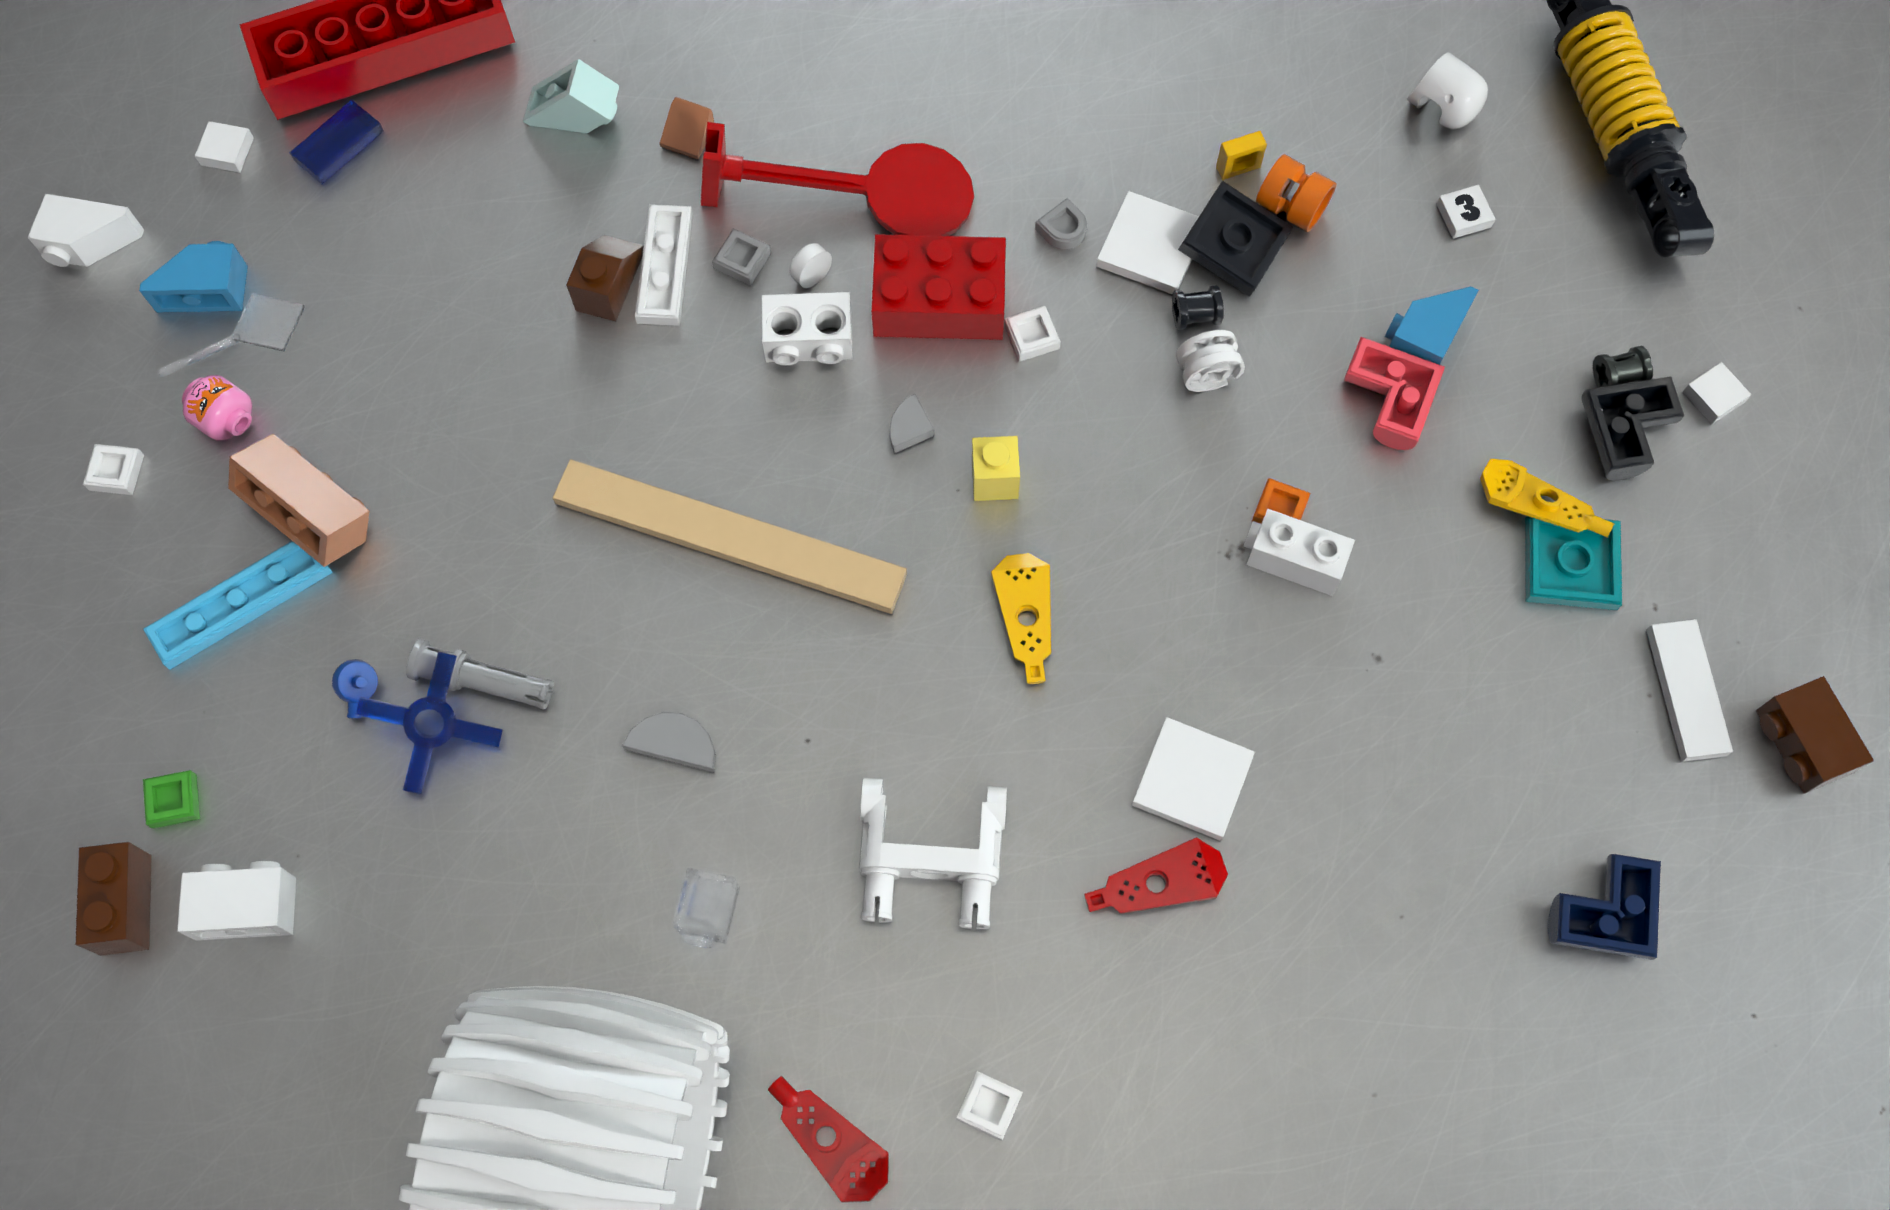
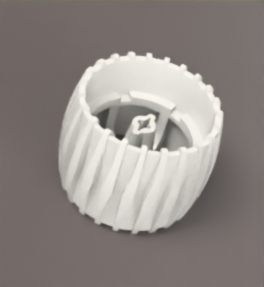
M523 986L486 989L471 993L468 1001L461 1003L455 1011V1018L460 1021V1024L446 1026L442 1034V1042L449 1045L445 1058H433L431 1060L428 1074L437 1077L431 1099L421 1098L417 1103L415 1112L426 1115L420 1144H407L405 1156L417 1158L413 1184L400 1186L399 1200L409 1203L410 1210H700L704 1188H716L717 1177L707 1175L710 1152L721 1151L723 1145V1138L713 1136L715 1117H725L727 1113V1102L717 1099L718 1087H726L729 1084V1071L719 1067V1063H727L730 1058V1049L727 1046V1032L722 1025L696 1014L659 1002L602 990L576 987Z

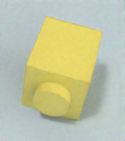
M1018 436L972 438L974 501L1012 500L1019 498L1020 466Z

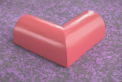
M1360 337L1344 381L1386 396L1373 429V435L1377 441L1389 448L1409 450L1413 449L1419 441L1445 366Z

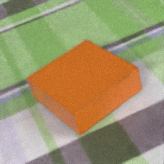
M1268 478L1251 522L1255 521L1262 524L1267 509L1301 520L1311 493Z

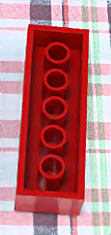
M314 0L239 24L260 89L277 120L515 43L501 0Z

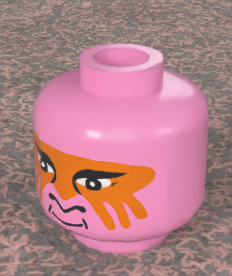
M220 375L198 378L191 382L183 393V415L186 421L216 441L228 440L233 436H239L251 424L252 401L250 396Z

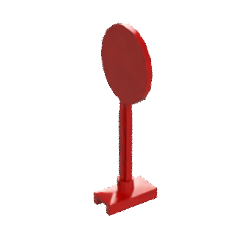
M707 122L700 206L717 208L724 180L741 182V179L863 194L866 196L867 206L876 221L893 235L949 236L956 233L969 217L974 200L972 179L961 161L942 148L925 143L901 144L884 151L871 165L868 175H858L743 160L744 156L726 154L725 124Z

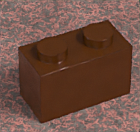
M1824 676L1776 695L1756 710L1760 717L1762 731L1767 738L1774 741L1784 759V767L1788 776L1795 783H1798L1804 794L1849 776L1874 761Z
M130 842L79 847L76 946L100 956L149 950L151 854Z

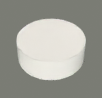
M817 243L803 247L792 260L790 276L804 288L815 286L828 273L832 264L831 254Z

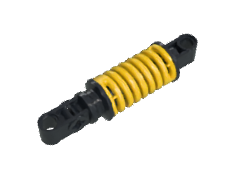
M1547 0V4L1552 10L1561 30L1553 43L1555 54L1561 59L1568 77L1571 78V84L1574 91H1576L1579 103L1582 105L1585 117L1588 118L1589 126L1594 131L1593 135L1599 144V149L1605 160L1604 167L1606 172L1616 177L1626 178L1624 181L1625 187L1636 202L1637 211L1646 225L1655 252L1661 257L1705 254L1713 244L1714 228L1698 198L1696 187L1686 171V161L1681 154H1678L1684 141L1687 139V135L1683 127L1679 126L1672 108L1667 106V97L1661 91L1660 81L1655 78V70L1653 66L1649 65V57L1647 53L1643 52V44L1638 39L1631 11L1623 5H1612L1610 0Z

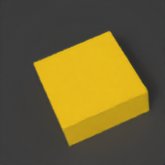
M1261 131L1221 143L1216 169L1222 180L1261 168L1267 146Z

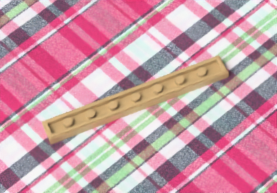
M572 459L569 460L552 497L557 505L889 614L893 613L907 576V568Z

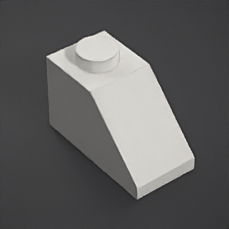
M45 194L28 239L41 253L42 258L53 265L66 267L68 264L88 267L141 238L144 229L128 207Z

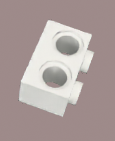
M850 292L762 295V344L766 363L775 362L776 364L787 366L796 364L798 361H819L825 364H835L842 360H853ZM830 327L838 329L831 334L821 332L823 329ZM784 329L794 330V332L789 335L777 334L779 331Z

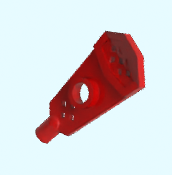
M1196 837L1110 875L1105 888L1085 893L1084 897L1089 912L1111 906L1120 914L1193 901L1199 902L1217 898L1228 876V872L1221 852ZM1154 875L1161 877L1165 882V888L1157 893L1150 891L1146 885L1149 877ZM1124 881L1129 882L1128 886L1123 884ZM1135 886L1139 887L1138 891L1134 890ZM1130 896L1134 897L1133 901L1129 900Z
M780 1076L772 1083L768 1091L783 1106L782 1122L840 1201L870 1202L888 1184L889 1153L811 1090L797 1092L783 1076ZM798 1107H802V1112H798ZM810 1107H814V1112H809ZM802 1119V1124H797V1120ZM809 1119H814V1124H809ZM822 1127H831L836 1133V1139L830 1146H821L817 1142L816 1135ZM861 1162H865V1167H860ZM871 1162H875V1167H871ZM850 1173H855V1177H850ZM860 1173H865V1177H860ZM850 1183H855V1188H850Z

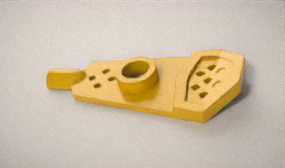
M1490 458L1480 477L1489 504L1575 532L1588 529L1607 538L1615 524L1596 516L1592 506L1529 474L1527 468L1512 460ZM1541 496L1550 497L1555 502H1547Z
M1030 553L1007 555L991 571L994 588L999 600L1014 659L1025 663L1028 684H1040L1046 681L1043 661L1051 655L1050 565ZM1029 611L1035 615L1036 621L1029 626L1022 625L1018 620L1019 614Z

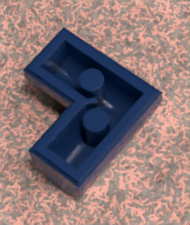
M1610 854L1607 857L1605 900L1559 893L1553 899L1548 919V937L1551 944L1642 959H1656L1661 861Z

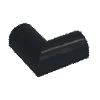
M1671 376L1587 389L1583 392L1581 399L1605 476L1608 480L1612 481L1638 476L1646 472L1654 464L1643 428L1678 423L1685 416Z

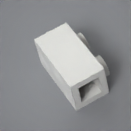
M1267 509L1262 524L1255 521L1252 522L1243 547L1252 550L1246 565L1333 596L1342 579L1355 540Z

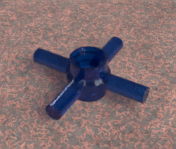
M438 651L427 697L416 700L409 708L364 697L359 699L356 710L357 716L401 725L404 727L407 737L414 743L403 786L404 791L422 794L433 748L445 744L451 737L499 747L503 729L456 719L453 708L446 702L457 655ZM428 709L437 711L443 718V729L434 735H427L421 732L416 723L420 712Z

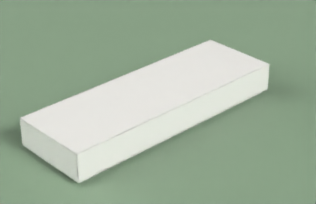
M649 204L635 312L637 324L680 326L693 219L691 206Z
M1697 619L1652 624L1646 632L1681 762L1730 755L1733 752Z

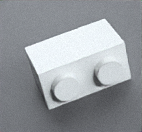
M273 861L251 862L249 869L232 870L231 866L225 864H206L201 866L200 872L182 873L177 932L195 941L293 935L296 877L281 868L280 863Z

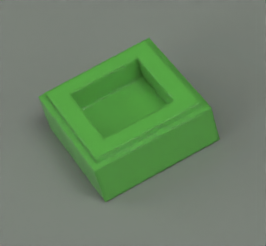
M188 770L143 779L145 821L147 826L154 829L200 819L197 774L193 771Z

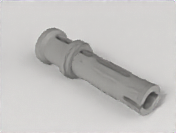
M423 639L417 640L413 645L406 668L407 678L415 681L421 677L444 683L445 688L452 691L460 690L462 687L471 688L506 699L523 702L544 710L549 705L553 690L549 689L554 687L552 680L533 677L472 660L470 655L464 650L446 651L430 646L429 641Z

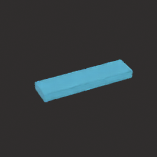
M291 541L145 627L143 630L163 665L171 670L333 572L329 565L323 567L302 548Z

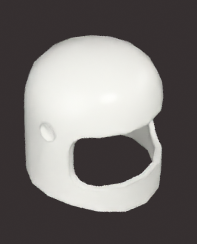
M1447 52L1434 63L1406 100L1420 109L1432 99L1442 109L1439 124L1449 129H1459L1469 124L1482 110L1488 96V85L1480 74Z

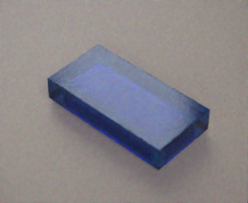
M351 99L289 153L298 165L323 184L384 130L379 121Z

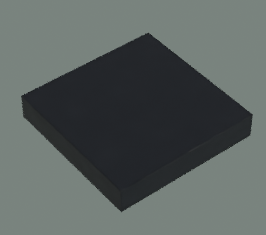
M1222 180L1178 250L1250 297L1293 227Z

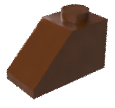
M603 235L582 247L566 284L575 310L616 322L641 262L644 245Z

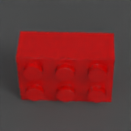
M875 234L871 310L873 337L1003 340L1006 237Z

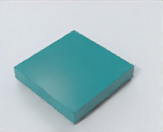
M1526 516L1525 602L1618 610L1622 606L1621 521L1605 519L1615 523L1607 538L1588 529L1575 532Z

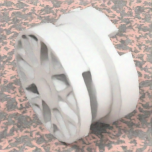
M1227 330L1208 331L1191 337L1180 345L1176 351V358L1181 369H1185L1182 377L1188 390L1194 392L1215 390L1228 385L1227 378L1233 375L1234 379H1238L1244 373L1245 365L1241 355L1237 353L1238 344L1232 332Z

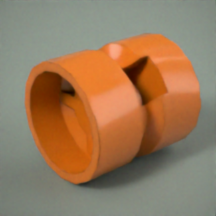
M1283 154L1267 174L1257 194L1256 203L1275 215L1284 211L1287 213L1288 222L1305 232H1309L1328 206L1337 183L1318 172L1310 175L1306 174L1304 164ZM1296 182L1300 185L1290 201L1286 197Z

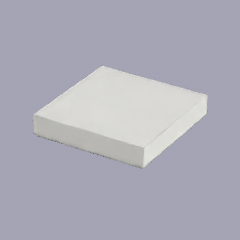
M1128 191L1098 256L1096 267L1173 294L1175 290H1179L1192 261L1190 257L1179 251L1178 248L1199 216Z
M1166 717L1132 806L1222 841L1255 751Z

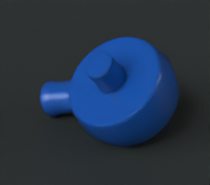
M352 659L337 667L332 677V687L340 699L348 702L347 717L362 718V702L368 700L375 693L378 686V676L374 668L367 662Z

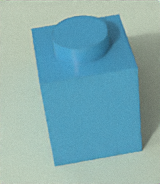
M211 241L207 244H189L140 283L139 291L156 313L242 311L248 265L233 243Z
M1470 286L1412 301L1405 316L1396 313L1385 334L1386 338L1392 340L1389 347L1440 365L1479 290Z

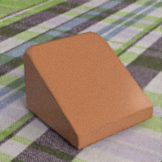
M675 97L668 112L660 140V147L698 160L706 145L707 122L714 123L712 110Z

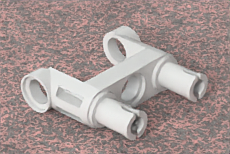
M864 778L861 795L860 817L861 821H863L859 871L865 877V889L861 919L875 922L876 903L880 902L879 922H892L894 880L899 879V877L958 881V883L962 884L961 910L958 925L963 928L972 929L973 909H977L976 929L990 928L991 886H995L996 881L999 880L1002 830L1005 829L1007 787L988 786L987 802H982L979 849L884 843L887 806H885L886 795H883V779Z

